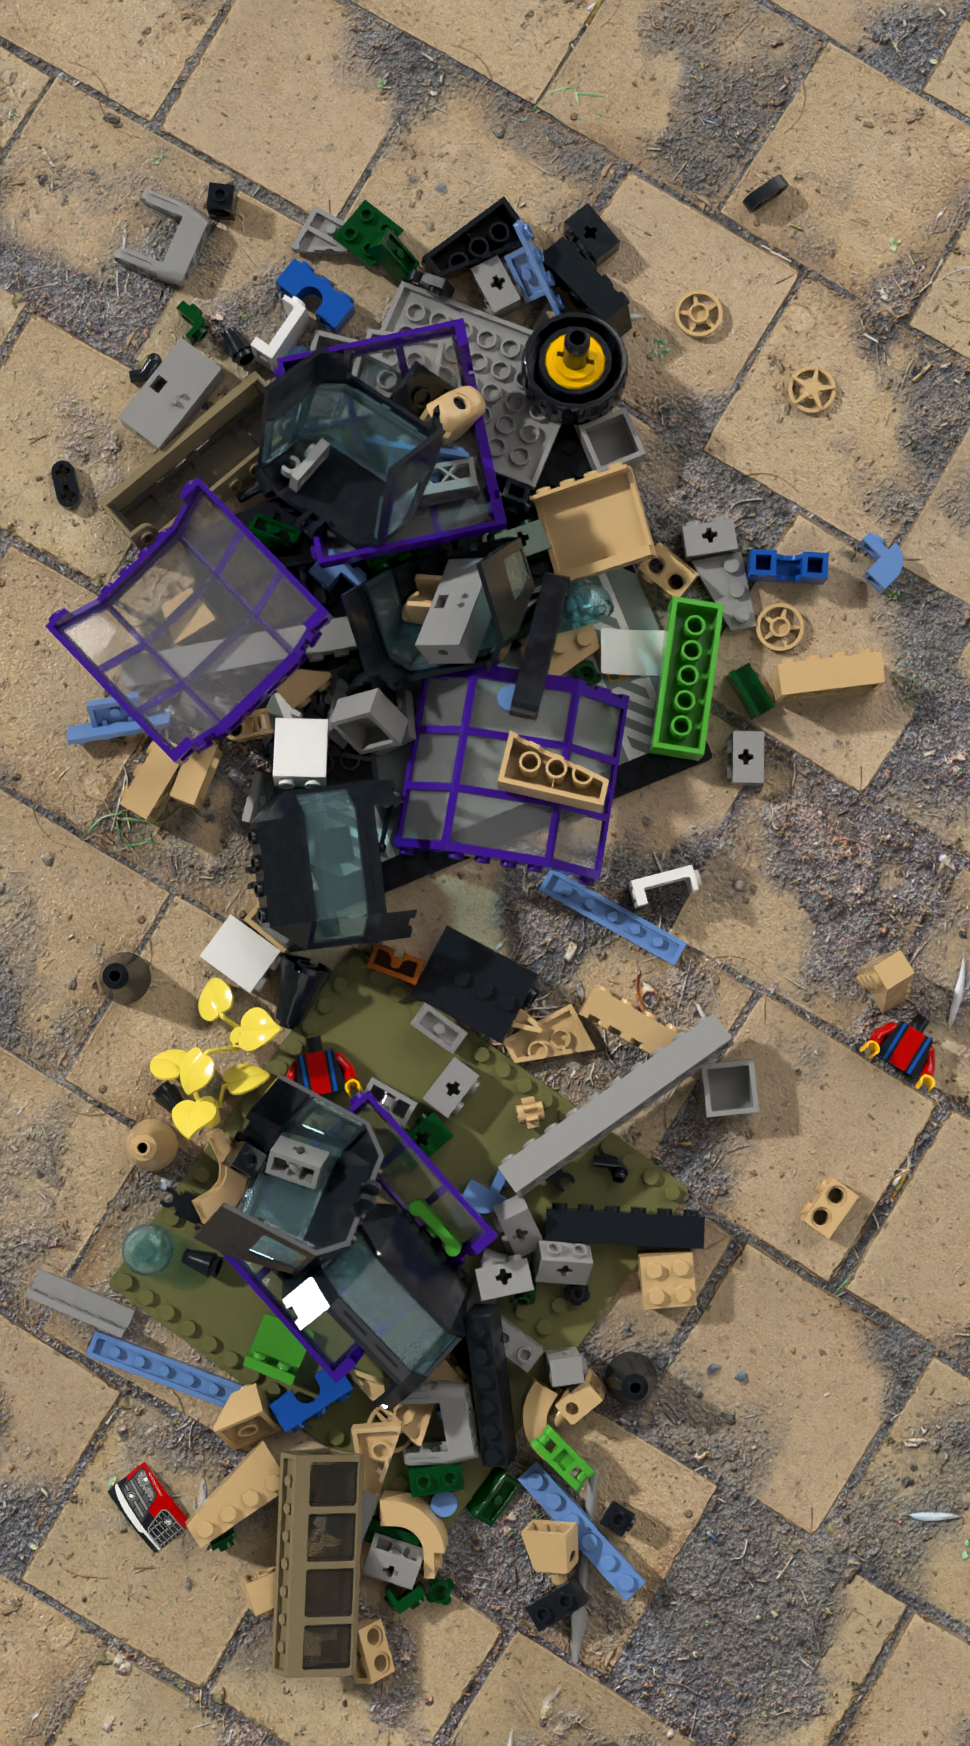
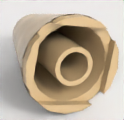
M147 1119L137 1123L130 1130L126 1139V1152L130 1161L136 1167L145 1171H158L165 1168L173 1161L177 1154L178 1140L172 1127L162 1120Z

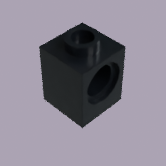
M209 182L206 204L209 217L235 221L238 200L235 185Z
M235 1141L222 1164L242 1177L254 1178L267 1155L245 1141Z

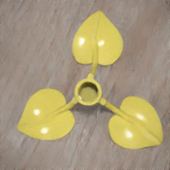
M212 978L208 981L200 995L198 1010L201 1017L207 1021H215L220 1016L223 1021L234 1027L230 1034V1041L233 1045L207 1049L205 1052L198 1047H194L186 1053L180 1065V1081L185 1093L190 1096L207 1086L214 1076L215 1062L209 1056L210 1054L227 1051L238 1052L240 1048L252 1052L269 1043L282 1030L270 1014L259 1007L248 1010L241 1019V1025L226 1017L224 1012L232 1008L234 998L230 986L220 978Z
M173 1049L156 1055L150 1063L152 1075L163 1081L178 1078L180 1076L181 1062L187 1052ZM251 1064L232 1066L223 1074L225 1084L221 1086L218 1101L211 1096H204L200 1099L196 1091L193 1093L196 1102L184 1100L173 1108L172 1119L176 1128L185 1138L190 1140L202 1128L217 1126L221 1120L219 1108L223 1107V1098L227 1089L232 1095L246 1094L264 1084L270 1078V1074Z

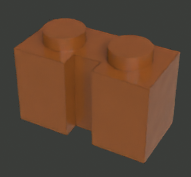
M376 942L367 967L416 985L425 960L407 953L401 959L393 956L396 949Z

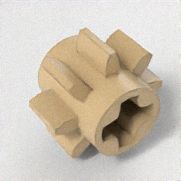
M533 1096L521 1098L522 1104L515 1106L519 1125L526 1124L527 1129L540 1127L539 1121L545 1120L542 1101L535 1102Z

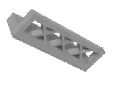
M473 457L436 463L433 472L440 471L446 476L439 483L428 482L417 508L481 496ZM469 466L471 477L459 479L453 475L458 468Z
M39 1269L32 1287L28 1288L25 1293L27 1298L120 1338L127 1333L137 1310L44 1269Z

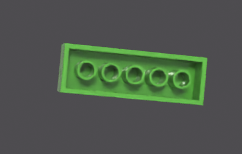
M673 596L668 604L648 753L696 761L703 757L724 604Z

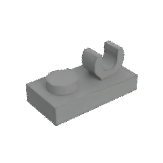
M323 438L316 445L311 444L304 454L306 459L302 463L296 456L292 455L289 462L295 466L294 469H289L285 465L282 466L281 473L285 477L290 478L289 487L295 492L303 486L328 457L330 444Z
M254 771V775H247L246 778L252 780L250 789H243V792L249 795L243 808L241 821L251 824L268 802L274 791L273 776Z
M426 1003L423 1004L410 1023L452 1054L468 1034Z

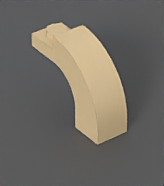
M213 1129L206 1133L219 1163L217 1181L209 1191L192 1200L203 1224L209 1220L224 1202L236 1207L247 1183L246 1177H242L222 1164L231 1149L230 1146L233 1145L226 1131L223 1132L222 1129Z
M534 1376L524 1392L521 1403V1420L529 1443L535 1437L538 1439L544 1433L543 1429L547 1426L548 1411L558 1395L555 1388ZM551 1440L545 1447L551 1451L556 1444ZM573 1448L582 1457L580 1451Z
M384 1490L380 1498V1526L403 1527L413 1532L423 1547L424 1578L435 1579L438 1569H442V1553H445L448 1545V1535L441 1517L437 1516L432 1511L431 1505L420 1497L412 1498L411 1493L403 1491Z

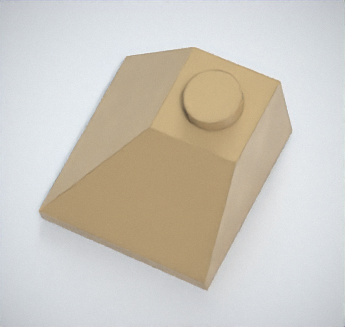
M254 1383L245 1385L240 1390L231 1393L213 1429L235 1451L281 1431V1426L269 1407L270 1403L265 1392Z

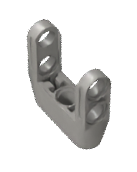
M144 189L140 198L143 204L148 206L151 211L180 222L163 262L129 248L117 249L114 260L124 267L160 282L184 287L192 274L210 233L212 220L186 204L152 190Z
M447 1380L424 1381L418 1389L400 1402L401 1405L440 1403L446 1441L422 1442L421 1448L415 1444L404 1448L402 1454L405 1464L445 1465L479 1457V1434L472 1393L468 1384Z

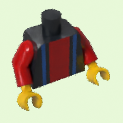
M916 1014L910 1025L903 1021H898L897 1023L889 1022L875 1029L867 1043L860 1047V1052H863L866 1048L870 1051L871 1055L868 1059L876 1056L908 1077L917 1079L916 1089L919 1090L922 1084H925L928 1088L927 1093H930L935 1086L933 1078L935 1049L932 1046L933 1040L923 1034L930 1023L924 1016Z
M321 1036L305 1038L308 1054L299 1055L297 1060L291 1062L286 1074L287 1078L319 1095L346 1090L349 1098H352L351 1091L354 1088H358L359 1092H363L354 1065L342 1053L335 1052V1049L323 1051Z

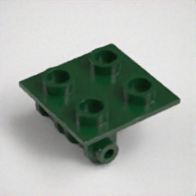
M364 200L333 236V239L360 259L359 263L367 269L369 266L372 269L377 261L368 252L369 246L386 227H389L397 237L402 234L404 229L367 200Z

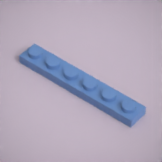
M549 870L539 888L540 892L672 966H675L687 944L561 872Z
M95 1330L86 1354L90 1358L223 1408L231 1393L243 1387L241 1383L100 1330Z
M539 1460L533 1463L518 1478L519 1482L554 1521L577 1522L578 1548L625 1601L645 1584L646 1580Z

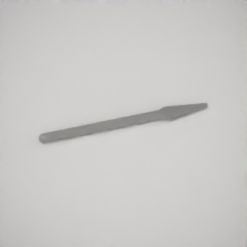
M596 1468L593 1469L597 1474L592 1479L588 1478L584 1510L593 1522L599 1471ZM580 1550L578 1580L587 1594L590 1560ZM585 1605L570 1614L571 1658L573 1663L578 1661L587 1623L588 1612L585 1609Z

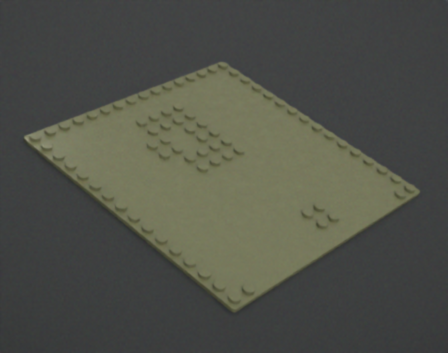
M351 948L327 981L301 1026H295L263 1069L270 1074V1078L258 1088L244 1095L220 1129L228 1133L232 1144H234L235 1140L233 1138L237 1131L243 1132L250 1121L246 1119V1116L251 1107L280 1074L286 1077L291 1062L297 1060V1056L308 1054L305 1038L321 1036L323 1051L335 1049V1052L342 1053L354 1065L363 1092L370 1079L375 1077L419 1102L405 1126L401 1125L403 1129L407 1128L411 1131L417 1126L415 1120L425 1111L429 1114L435 1111L454 1136L429 1158L461 1194H463L470 1178L489 1188L499 1169L498 1167L502 1165L501 1161L506 1156L512 1153L515 1155L524 1149L523 1145L532 1138H540L545 1134L544 1131L548 1126L556 1122L558 1124L566 1119V1114L576 1108V1106L521 1066L514 1063V1061L456 1019L431 1006L468 1033L453 1054L410 1024L425 1003L411 995L413 988L399 978L367 967L370 957L358 948ZM456 1057L479 1075L477 1081L480 1082V1085L472 1095L465 1094L461 1100L464 1105L457 1115L450 1114L447 1118L427 1103L423 1097L452 1059ZM456 1081L454 1084L448 1083L446 1085L449 1088L447 1094L451 1096L453 1093H456L458 1095L460 1093L458 1090L460 1084ZM354 1088L351 1091L352 1098L359 1092L358 1088ZM346 1090L320 1094V1096L346 1110L352 1106L349 1102L352 1098H349ZM533 1096L535 1102L542 1101L545 1120L539 1121L540 1127L527 1129L526 1124L519 1125L515 1106L522 1104L521 1098ZM367 1105L357 1115L370 1122L385 1157L395 1148L394 1145L397 1143L395 1137L398 1133L377 1110ZM317 1106L305 1121L320 1127L326 1125L329 1128L340 1117ZM348 1122L342 1130L348 1136L357 1126ZM295 1132L290 1138L301 1143L306 1142L307 1145L316 1140L314 1137ZM417 1132L418 1138L415 1142L418 1145L420 1143L428 1144L427 1138L429 1134L427 1132L424 1134ZM611 1132L561 1169L563 1172L572 1174L575 1179L574 1183L569 1178L561 1180L560 1184L565 1189L564 1192L557 1189L555 1179L552 1177L549 1181L544 1180L523 1195L545 1241L546 1207H552L553 1202L568 1203V1208H578V1204H593L594 1209H604V1205H617L623 1211H631V1206L646 1207V1212H657V1208H672L674 1212L688 1193V1188ZM327 1142L320 1148L330 1152L326 1171L341 1145ZM210 1143L176 1190L179 1195L183 1196L185 1189L197 1195H202L209 1191L217 1181L219 1163ZM594 1154L619 1157L628 1170L626 1181L624 1183H616L613 1181V1176L607 1168L593 1167ZM398 1155L389 1163L382 1172L384 1178L409 1206L413 1199H425L443 1184L424 1162L413 1170L401 1155ZM284 1180L265 1199L276 1209L290 1193L297 1198L302 1185ZM322 1180L315 1190L307 1187L304 1190V1194L307 1197H312L320 1187ZM510 1184L506 1191L502 1189L500 1191V1194L508 1197V1199L517 1195ZM381 1187L378 1196L391 1204H396ZM449 1190L430 1205L462 1243L482 1228L470 1213L459 1204V1201ZM307 1203L305 1206L310 1210L313 1203ZM258 1205L254 1218L260 1217L261 1222L283 1233L262 1207ZM163 1207L113 1275L109 1285L243 1385L256 1383L265 1392L269 1403L291 1389L302 1401H312L317 1398L320 1393V1386L314 1374L323 1368L308 1351L305 1353L292 1386L243 1366L264 1315L268 1313L275 1317L277 1316L219 1251L194 1239L196 1232L194 1226L196 1224L174 1215L177 1207ZM495 1211L492 1213H479L498 1234V1237L486 1248L510 1256L515 1255L513 1249L507 1251L501 1238L505 1233L504 1231L499 1233L492 1218L497 1217ZM308 1214L296 1227L304 1226ZM263 1235L252 1249L264 1252L275 1240ZM584 1243L590 1244L593 1266L587 1281L590 1298L580 1306H574L569 1300H566L564 1290L567 1289V1284L536 1282L534 1304L517 1305L510 1303L509 1296L497 1298L495 1304L500 1305L502 1316L539 1343L543 1350L570 1346L578 1348L637 1265V1251H645L649 1246ZM353 1245L351 1249L347 1248L337 1256L327 1268L337 1278L362 1256L365 1251ZM189 1248L191 1250L218 1253V1256L223 1258V1263L217 1277L210 1276L207 1278L186 1264H183L182 1256L185 1250ZM484 1249L474 1256L466 1254L463 1257L466 1261L461 1267L467 1274V1301L476 1276L475 1269L479 1267ZM535 1251L523 1256L522 1259L527 1258L528 1263H532ZM371 1258L342 1284L357 1302L358 1300L354 1292L380 1277H383L390 1287L396 1302L408 1292L394 1277L371 1263L373 1260ZM242 1260L254 1274L264 1267ZM271 1270L261 1282L293 1318H296L297 1314L294 1309L288 1310L282 1301V1281ZM506 1272L502 1281L503 1285L508 1284V1279L510 1278V1274ZM576 1290L575 1294L579 1295L580 1291ZM418 1304L381 1337V1340L400 1357L407 1351L408 1345L413 1346L439 1324ZM326 1310L304 1327V1329L313 1332L312 1340L332 1362L338 1359L355 1342ZM444 1331L428 1344L424 1350L433 1342L438 1347L443 1345L452 1335ZM451 1351L449 1360L456 1367L459 1363L453 1351ZM365 1352L353 1369L384 1379L383 1370ZM544 1352L528 1373L506 1357L515 1435L522 1427L521 1403L531 1378L534 1376L551 1386L547 1376ZM463 1362V1363H460L459 1365H460V1366L466 1371V1373H467V1368H466V1366H465V1363H464V1362ZM468 1377L466 1380L468 1381V1385L471 1389L474 1411L476 1416L472 1379ZM349 1378L353 1385V1389L350 1390L352 1395L339 1404L335 1400L327 1405L329 1410L320 1417L315 1418L312 1415L304 1420L307 1425L303 1429L328 1447L355 1452L351 1433L352 1425L367 1423L370 1414L376 1407L373 1406L369 1397ZM440 1403L434 1404L423 1442L446 1441L443 1420H440L435 1411ZM380 1410L379 1412H380L385 1418H387V1416ZM375 1414L371 1423L382 1422L377 1414ZM400 1433L395 1448L404 1445L409 1439L404 1433ZM481 1449L478 1458L461 1462L465 1489L452 1491L457 1497V1508L451 1516L441 1517L446 1531L449 1530L493 1468L482 1465ZM402 1451L393 1453L382 1487L386 1490L410 1493L407 1466L413 1465L404 1463ZM433 1494L419 1496L431 1505Z

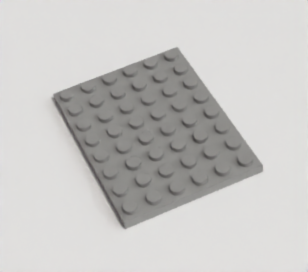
M401 281L380 330L401 332L461 318L464 319L473 371H469V374L474 373L477 389L486 403L483 418L495 474L505 480L510 478L529 485L532 490H535L562 423L554 422L540 414L531 405L522 385V354L533 330L443 296L436 298L427 293L425 289ZM452 336L440 338L444 339L439 377L454 388H459L462 384ZM368 358L359 379L389 398L401 382L402 376L400 373ZM357 400L360 413L371 411L370 408ZM462 400L454 402L457 408L461 410L466 409V405ZM349 402L344 416L352 415ZM432 419L426 421V423L430 426ZM373 420L362 422V425L374 429L370 425ZM471 427L459 439L442 447L450 449V447L456 446L465 449V452H469V456L473 457L475 468L479 469ZM406 432L398 437V439L407 438L413 440L416 444L415 438Z

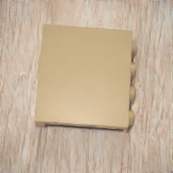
M623 462L611 464L608 466V470L601 473L598 470L587 472L584 474L583 479L577 481L574 478L561 481L559 483L560 486L553 489L550 487L540 488L536 490V495L529 497L530 501L535 503L538 517L552 547L548 552L554 573L571 577L570 584L657 556L632 467L627 464L623 465Z

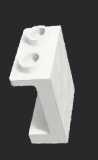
M284 295L282 298L288 317L268 345L258 337H255L250 344L255 361L274 372V368L278 367L277 358L286 357L288 352L297 345L310 325L305 303L295 296L291 299Z
M275 718L274 786H279L282 789L326 786L328 719Z
M689 865L631 880L628 883L634 909L648 904L645 890L684 880L689 895L694 894L699 890L698 886L702 884L698 869L693 870V866Z
M230 914L200 957L246 991L253 993L255 990L259 992L268 981L265 976L270 969L273 971L277 969L281 963L282 957L280 956L283 952Z

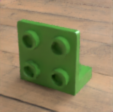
M266 1313L250 1351L246 1355L243 1366L292 1386L307 1350L278 1317ZM303 1328V1330L312 1339L313 1332Z

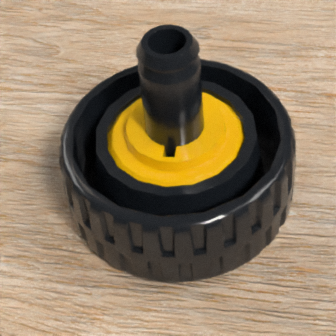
M567 312L545 320L528 338L521 361L522 385L531 405L544 417L565 425H583L607 415L623 395L628 376V354L622 338L606 321L597 316L582 312Z

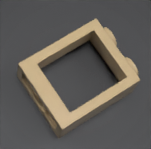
M213 740L211 741L214 744L200 754L195 751L189 757V760L181 766L169 795L175 801L201 810L223 755L218 748L219 745L215 744L216 742Z

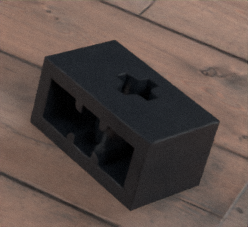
M589 203L564 221L563 234L569 243L574 242L580 249L581 255L585 259H591L596 267L619 250L620 240Z
M575 1575L565 1583L532 1600L526 1607V1610L540 1632L583 1607L589 1600V1597Z

